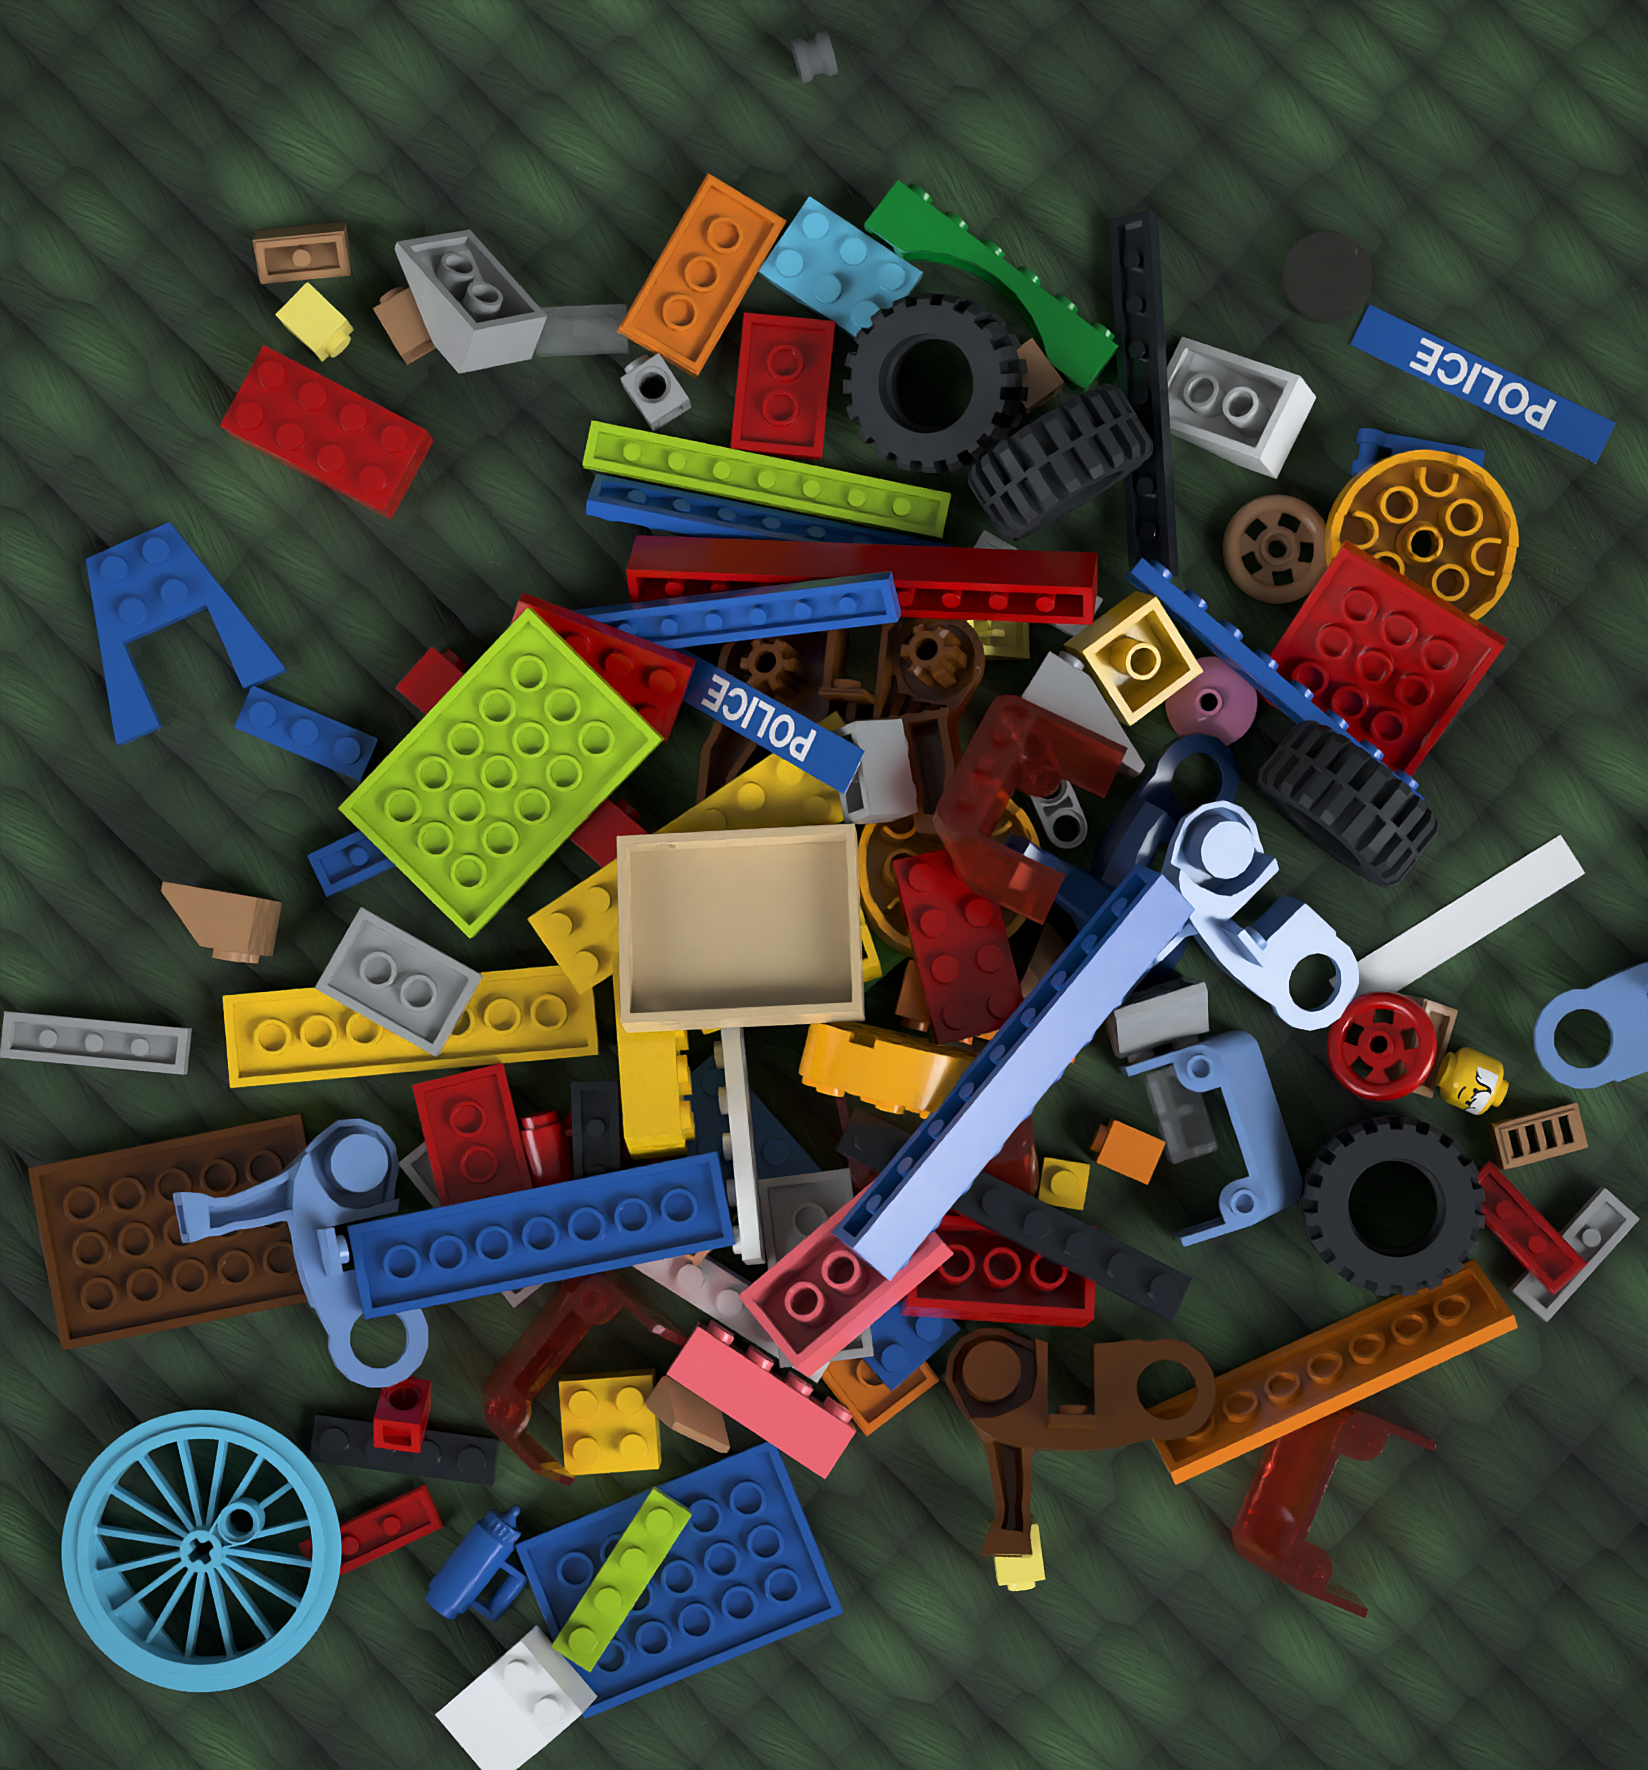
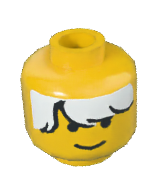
M1463 1047L1456 1053L1448 1052L1440 1064L1435 1078V1085L1440 1087V1096L1443 1101L1476 1115L1483 1114L1491 1105L1498 1107L1507 1093L1509 1082L1503 1080L1504 1069L1499 1060L1468 1047Z

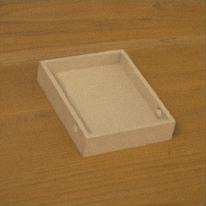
M855 824L617 836L621 1025L627 1033L865 1021L858 839Z

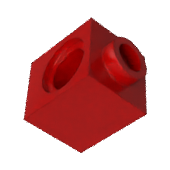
M409 1376L407 1379L390 1387L381 1388L374 1415V1447L414 1453L421 1452L431 1410V1380Z

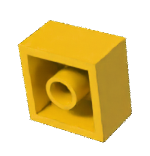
M1134 591L1094 621L1093 625L1087 626L1063 644L1070 655L1085 665L1082 671L1091 677L1117 721L1129 726L1133 725L1203 672L1157 597L1139 591Z
M655 1368L562 1376L559 1381L565 1476L659 1469L662 1462L659 1418L645 1404V1401L656 1387Z

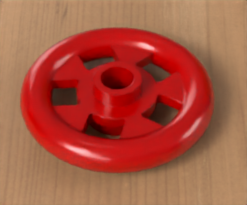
M1374 991L1354 998L1346 1007L1341 1017L1331 1024L1327 1037L1328 1060L1336 1078L1351 1093L1372 1101L1395 1100L1408 1095L1418 1088L1429 1075L1437 1052L1435 1029L1427 1013L1411 998L1392 991ZM1387 1009L1394 1011L1393 1024L1374 1023L1375 1010ZM1353 1023L1364 1027L1359 1036L1357 1046L1346 1042L1348 1031ZM1414 1028L1418 1038V1047L1405 1050V1041L1401 1032ZM1379 1037H1385L1388 1043L1387 1049L1383 1053H1375L1373 1050L1374 1041ZM1359 1057L1367 1065L1373 1067V1070L1365 1079L1359 1076L1351 1067ZM1402 1060L1408 1072L1402 1077L1390 1081L1385 1069L1396 1065Z

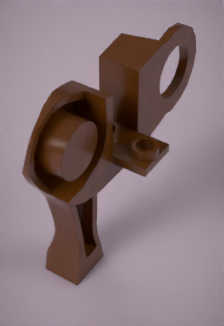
M980 1328L960 1338L948 1356L945 1382L955 1403L982 1444L989 1468L995 1504L993 1523L986 1534L980 1557L1030 1558L1033 1555L1030 1536L1032 1525L1030 1502L1032 1492L1031 1458L1034 1452H1095L1121 1448L1124 1445L1152 1438L1166 1442L1186 1438L1201 1428L1213 1411L1217 1391L1213 1371L1202 1353L1186 1342L1168 1338L1145 1342L1143 1339L1094 1344L1091 1349V1415H1087V1406L1061 1405L1059 1406V1411H1056L1055 1414H1050L1048 1417L1047 1342L1037 1338L1032 1341L1003 1328ZM1163 1360L1177 1362L1186 1368L1193 1377L1196 1387L1195 1401L1190 1410L1180 1418L1170 1420L1156 1418L1147 1412L1140 1403L1137 1393L1138 1378L1144 1368L1150 1364Z

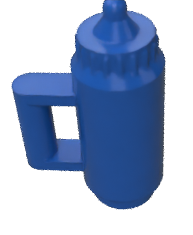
M512 1505L508 1511L502 1513L492 1509L483 1519L478 1520L428 1584L430 1590L426 1594L425 1599L441 1615L454 1620L459 1613L464 1614L471 1606L496 1623L529 1581L526 1572L507 1559L515 1548V1542L521 1535V1530L516 1525V1517L520 1513V1508L517 1505ZM501 1567L510 1575L486 1604L478 1598V1595Z

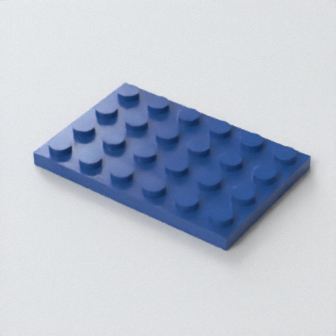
M764 1440L654 1485L692 1510L693 1514L592 1671L589 1673L564 1656L597 1695V1698L584 1711V1719L844 1613L838 1594L777 1447ZM654 1486L516 1542L515 1547L553 1642Z

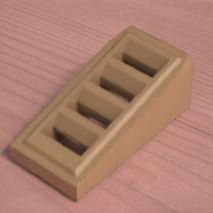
M1577 1102L1486 1124L1496 1167L1500 1170L1515 1168L1588 1148ZM1567 1115L1573 1141L1564 1142L1558 1117ZM1549 1120L1555 1145L1548 1147L1541 1123ZM1529 1125L1533 1127L1538 1149L1532 1151L1530 1150L1525 1126ZM1514 1129L1521 1153L1515 1155L1513 1154L1508 1131Z

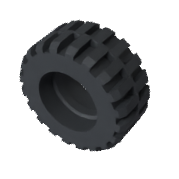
M920 293L916 297L905 296L893 301V306L889 309L881 308L870 317L873 324L869 328H861L854 338L859 347L856 352H848L844 365L852 368L851 380H843V394H851L853 405L846 407L850 421H859L862 428L858 430L857 434L865 444L873 443L877 447L875 450L877 456L884 461H895L898 468L908 471H923L924 473L949 472L966 469V466L981 461L984 455L1009 438L1007 435L1008 431L1012 427H1018L1023 416L1022 413L1018 412L1020 401H1027L1029 387H1022V374H1027L1028 369L1026 359H1019L1016 350L1021 345L1016 335L1008 334L1004 328L1006 322L997 313H990L985 310V305L975 300L961 298V296ZM930 339H943L956 344L967 357L973 373V393L966 411L955 423L941 428L927 427L918 423L907 411L901 398L899 386L901 369L907 356L919 343Z
M1103 384L1094 390L1090 389L1080 396L1066 401L1061 406L1047 412L1036 421L1017 431L1010 438L1001 442L994 450L984 455L981 461L972 466L969 471L968 484L998 534L1006 540L1016 541L1061 519L1125 478L1151 456L1153 442L1121 389L1111 384Z
M1307 720L1298 723L1258 770L1256 785H1258L1259 791L1265 795V799L1286 820L1313 841L1317 847L1332 856L1334 860L1349 868L1359 877H1363L1368 882L1381 888L1398 885L1437 838L1439 822L1436 820L1435 814L1426 807V803L1403 780L1396 777L1388 767L1378 762L1362 747H1358L1346 736L1338 734L1325 724L1321 725L1318 721Z
M1382 1115L1381 1117L1374 1118L1365 1117L1356 1120L1355 1124L1347 1128L1342 1127L1333 1133V1138L1325 1146L1321 1145L1313 1155L1316 1158L1310 1169L1307 1168L1303 1179L1305 1182L1304 1193L1301 1194V1209L1304 1214L1303 1224L1307 1235L1314 1245L1313 1248L1321 1259L1348 1283L1359 1289L1364 1288L1372 1291L1374 1294L1389 1296V1293H1399L1402 1296L1416 1295L1417 1290L1426 1287L1432 1290L1442 1285L1441 1280L1450 1273L1455 1276L1464 1267L1461 1262L1468 1253L1473 1254L1479 1242L1475 1239L1479 1228L1484 1229L1486 1215L1482 1213V1202L1486 1201L1484 1187L1479 1184L1477 1178L1479 1172L1474 1162L1463 1152L1464 1148L1455 1139L1450 1138L1435 1126L1411 1117L1398 1115ZM1384 1161L1409 1163L1418 1168L1428 1178L1433 1187L1436 1197V1211L1433 1222L1427 1232L1410 1245L1400 1248L1376 1246L1365 1240L1352 1224L1348 1210L1351 1188L1358 1176L1374 1164Z

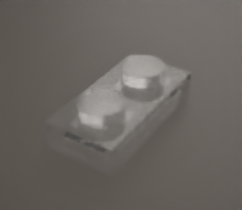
M626 304L540 307L547 315V319L536 345L538 357L629 353V339L617 332L627 314Z

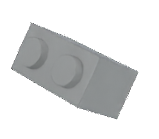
M902 719L854 721L831 731L865 751L846 794L839 791L845 824L892 822L918 812L916 803L917 791L912 780L908 757L909 746L904 734Z

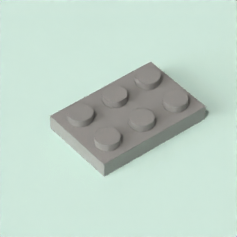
M360 907L315 989L438 1057L484 975L364 907Z

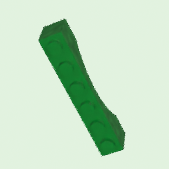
M897 180L865 222L864 233L907 262L924 261L949 265L973 274L994 287L1014 305L1025 320L1038 347L1064 381V386L1077 396L1086 392L1112 359L1118 348V345L1112 341L1114 335L1102 324L1096 321H1092L1089 324L1076 314L1078 311L1077 307L1063 295L1056 293L1053 297L1039 286L1041 280L1032 271L1024 266H1019L1016 269L1003 259L1005 253L995 243L986 238H983L980 242L968 233V225L959 216L951 211L943 214L930 204L932 198L922 188L913 183L907 187Z

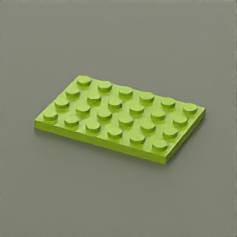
M528 607L338 809L471 939L476 936L665 738L540 615Z

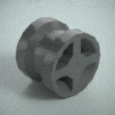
M826 29L816 31L814 37L803 39L799 36L790 39L795 64L802 84L811 82L814 76L824 73L828 76L838 74L833 47Z

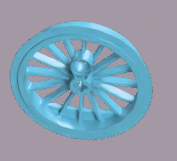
M187 1410L166 1414L134 1427L111 1443L91 1464L78 1484L67 1511L62 1535V1569L67 1593L81 1625L93 1642L112 1661L136 1677L161 1687L187 1692H215L240 1687L269 1675L287 1663L307 1644L325 1618L336 1591L341 1567L342 1544L337 1512L325 1482L311 1461L296 1445L271 1427L239 1414L218 1410ZM187 1439L219 1440L207 1518ZM177 1442L195 1519L148 1455L149 1451L168 1443ZM228 1442L245 1447L257 1453L258 1456L228 1505L216 1519ZM266 1459L289 1482L260 1503L252 1498L242 1497L262 1462ZM134 1462H140L184 1525L118 1485L119 1479ZM291 1488H294L304 1506L307 1517L263 1528L266 1519L264 1508ZM110 1494L179 1536L103 1525L101 1519ZM244 1509L251 1514L253 1518L251 1531L240 1532L236 1530L237 1527L231 1522L233 1510ZM310 1525L313 1556L310 1559L300 1555L238 1545L246 1544L252 1539ZM100 1535L180 1548L116 1564ZM209 1540L213 1548L209 1553L201 1556L196 1548L201 1543ZM235 1556L310 1567V1578L303 1598ZM178 1557L181 1558L180 1562L138 1593H135L121 1572ZM186 1566L188 1568L186 1574L156 1621L140 1599ZM229 1567L296 1607V1611L288 1623L279 1631H275ZM195 1572H197L184 1653L162 1626ZM207 1573L227 1655L198 1656L195 1654ZM219 1574L266 1638L265 1641L243 1651L237 1650Z

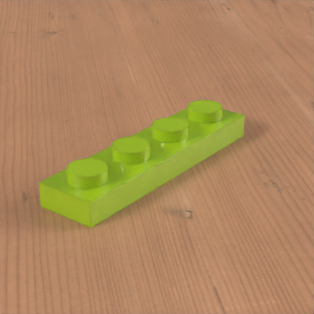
M654 1486L552 1643L551 1648L590 1673L692 1516L693 1511Z

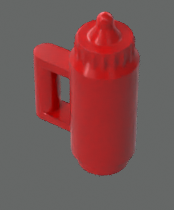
M557 1109L541 1111L522 1117L523 1128L519 1132L533 1189L573 1181V1155L568 1136H572V1126L566 1128L564 1119H559Z

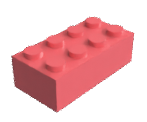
M874 1181L738 1295L793 1366L807 1377L812 1376L954 1254L939 1235L933 1231L915 1250L909 1263L889 1281L832 1233L833 1230Z
M711 1320L708 1326L699 1321L669 1366L667 1375L826 1479L856 1432L853 1422L850 1421L853 1416L850 1414L851 1411L829 1396L824 1403L812 1396V1385L795 1373L789 1371L783 1377L771 1369L774 1365V1360L754 1346L750 1345L747 1351H744L732 1343L735 1334L718 1322Z

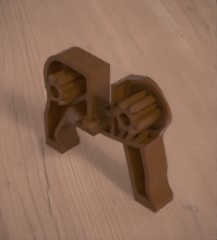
M918 618L901 624L899 621L882 624L875 697L872 691L860 689V682L845 679L850 632L846 628L725 642L719 656L717 668L816 724L836 710L846 724L854 721L902 719L904 734L909 746L908 757L912 780L917 791L916 803L918 812L915 813L918 833L934 841L975 843L977 829L968 815L964 798L966 772L958 735V722L982 679L985 668V653L979 635L968 622L959 619ZM715 720L708 739L702 747L696 804L771 755L772 752Z

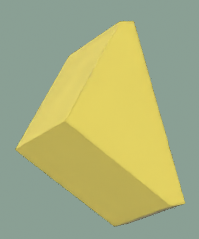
M965 620L979 635L984 648L985 660L1030 659L1029 622Z

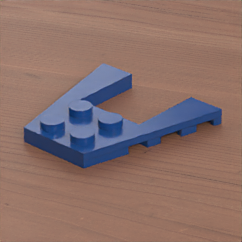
M171 522L86 559L117 745L122 746L163 728L127 644L207 608L241 685L245 690L288 672L283 662L279 660L264 638L249 622L234 600L222 588L207 566Z

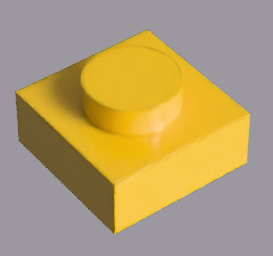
M1043 1156L1037 1199L1048 1205L1083 1210L1090 1164Z

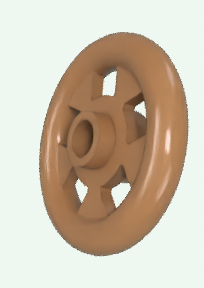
M1280 494L1266 495L1248 502L1234 514L1224 533L1222 554L1229 576L1244 593L1262 602L1281 604L1303 598L1311 593L1327 569L1324 549L1326 523L1312 506L1292 496ZM1282 513L1289 514L1301 521L1296 533L1286 527L1278 526ZM1258 518L1267 526V529L1262 531L1256 541H1254L1245 531ZM1278 542L1282 544L1284 555L1280 558L1273 557L1268 550L1270 543ZM1300 542L1314 545L1311 563L1298 561ZM1250 552H1254L1256 561L1262 567L1261 570L1252 575L1246 569L1242 557ZM1291 570L1292 583L1274 585L1272 572Z

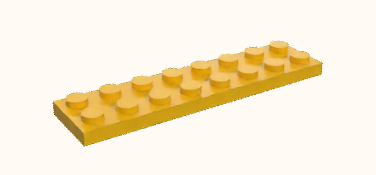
M837 710L817 723L829 731H834L847 725ZM772 753L653 834L837 825L844 818L838 790ZM617 858L528 918V921L579 995H582L612 975L611 955H619Z
M559 965L480 972L484 977L438 1057L315 989V987L225 995L222 997L230 1088L599 1055L594 987L579 995Z

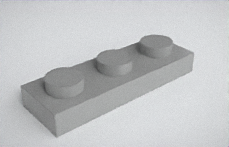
M1600 1187L1559 1232L1569 1245L1587 1262V1266L1553 1296L1545 1290L1527 1269L1509 1290L1543 1321L1548 1322L1638 1222L1639 1218L1605 1187Z

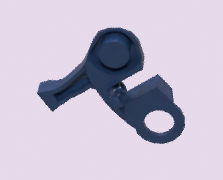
M1199 732L1182 734L1163 747L1153 762L1151 773L1140 784L1115 821H1111L1093 857V865L1090 872L1058 859L1052 853L1039 848L1029 839L1010 832L987 878L1007 886L1019 888L1037 887L1071 916L1079 934L1136 864L1149 868L1154 860L1158 844L1160 843L1168 848L1180 819L1194 810L1182 808L1176 802L1172 793L1171 780L1181 760L1190 754L1199 752L1205 753L1213 760L1217 769V784L1214 793L1205 804L1221 800L1230 803L1234 802L1239 786L1238 763L1231 749L1219 738ZM1186 936L1163 960L1155 965L1136 988L1152 986L1170 974L1184 955L1189 936Z

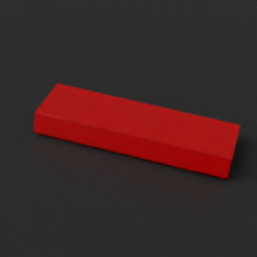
M1489 1160L1478 1170L1479 1174L1477 1175L1479 1184L1484 1187L1486 1201L1482 1202V1213L1486 1215L1484 1225L1545 1290L1553 1296L1586 1267L1587 1262Z
M426 1483L339 1523L342 1544L339 1576L445 1526ZM311 1536L298 1543L303 1556L310 1559L313 1556Z

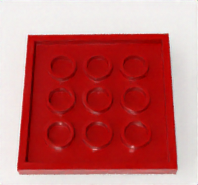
M1345 540L1269 656L1279 665L1276 672L1287 682L1295 679L1311 691L1314 695L1311 702L1323 712L1330 709L1343 718L1349 725L1346 732L1358 742L1365 739L1376 746L1384 755L1381 762L1393 772L1396 769H1401L1409 776H1412L1502 651L1507 639ZM1256 690L1257 697L1261 698L1265 702L1277 708L1274 704H1272L1267 698H1265L1260 692Z

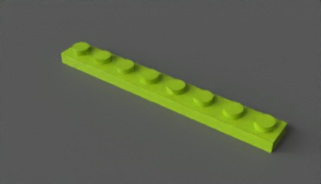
M593 420L591 421L582 464L585 469L942 541L951 493Z

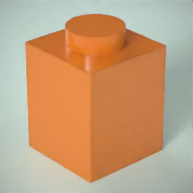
M1110 1118L1107 1126L1102 1124L1098 1126L1089 1149L1096 1152L1093 1158L1094 1162L1148 1185L1166 1142Z

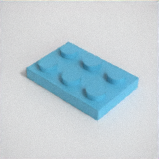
M809 196L759 269L758 274L824 320L835 321L836 328L854 339L861 328H869L873 324L870 317L881 308L889 309L893 306V301L905 296L909 297L922 278L923 272Z

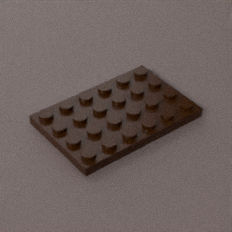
M304 1114L28 1168L62 1351L308 1302L294 1259L291 1233L287 1221H278L269 1225L234 1230L223 1235L208 1236L191 1243H182L173 1199V1193L178 1192L203 1193L214 1198L226 1197L275 1176L284 1170L309 1144Z

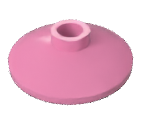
M1203 657L1196 659L1203 672L1165 700L1167 717L1179 736L1199 732L1217 737L1228 746L1239 740L1253 724L1258 707L1256 689L1220 658ZM1208 693L1214 694L1218 701L1216 708L1212 711L1204 710L1201 705L1203 696Z

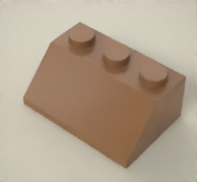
M169 882L162 883V893L199 946L213 948L212 958L258 964L260 955L273 956L282 902Z

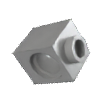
M659 353L652 358H649L648 355H643L635 359L624 369L627 374L620 378L623 388L653 432L691 408L688 396ZM657 379L665 383L666 390L661 397L648 399L641 394L642 386L649 380Z

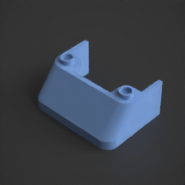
M1229 1030L1201 1039L1197 1043L1182 1048L1170 1049L1157 1053L1148 1059L1119 1066L1121 1075L1129 1077L1173 1063L1176 1076L1185 1088L1195 1092H1204L1221 1087L1249 1176L1231 1181L1221 1191L1219 1208L1222 1217L1172 1232L1178 1244L1186 1247L1251 1226L1293 1205L1300 1198L1303 1191V1180L1259 1045L1251 1034L1242 1030Z

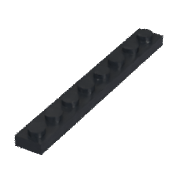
M1147 210L1109 219L1115 338L1118 345L1116 350L1118 388L1123 392L1153 442L1151 456L1124 478L1128 565L1130 568L1134 562L1141 558L1147 562L1154 559L1167 568L1173 577H1178L1158 214Z
M857 1107L834 1151L881 1174L912 1135ZM982 1170L973 1180L970 1189L960 1196L949 1209L1167 1321L1174 1320L1193 1279Z

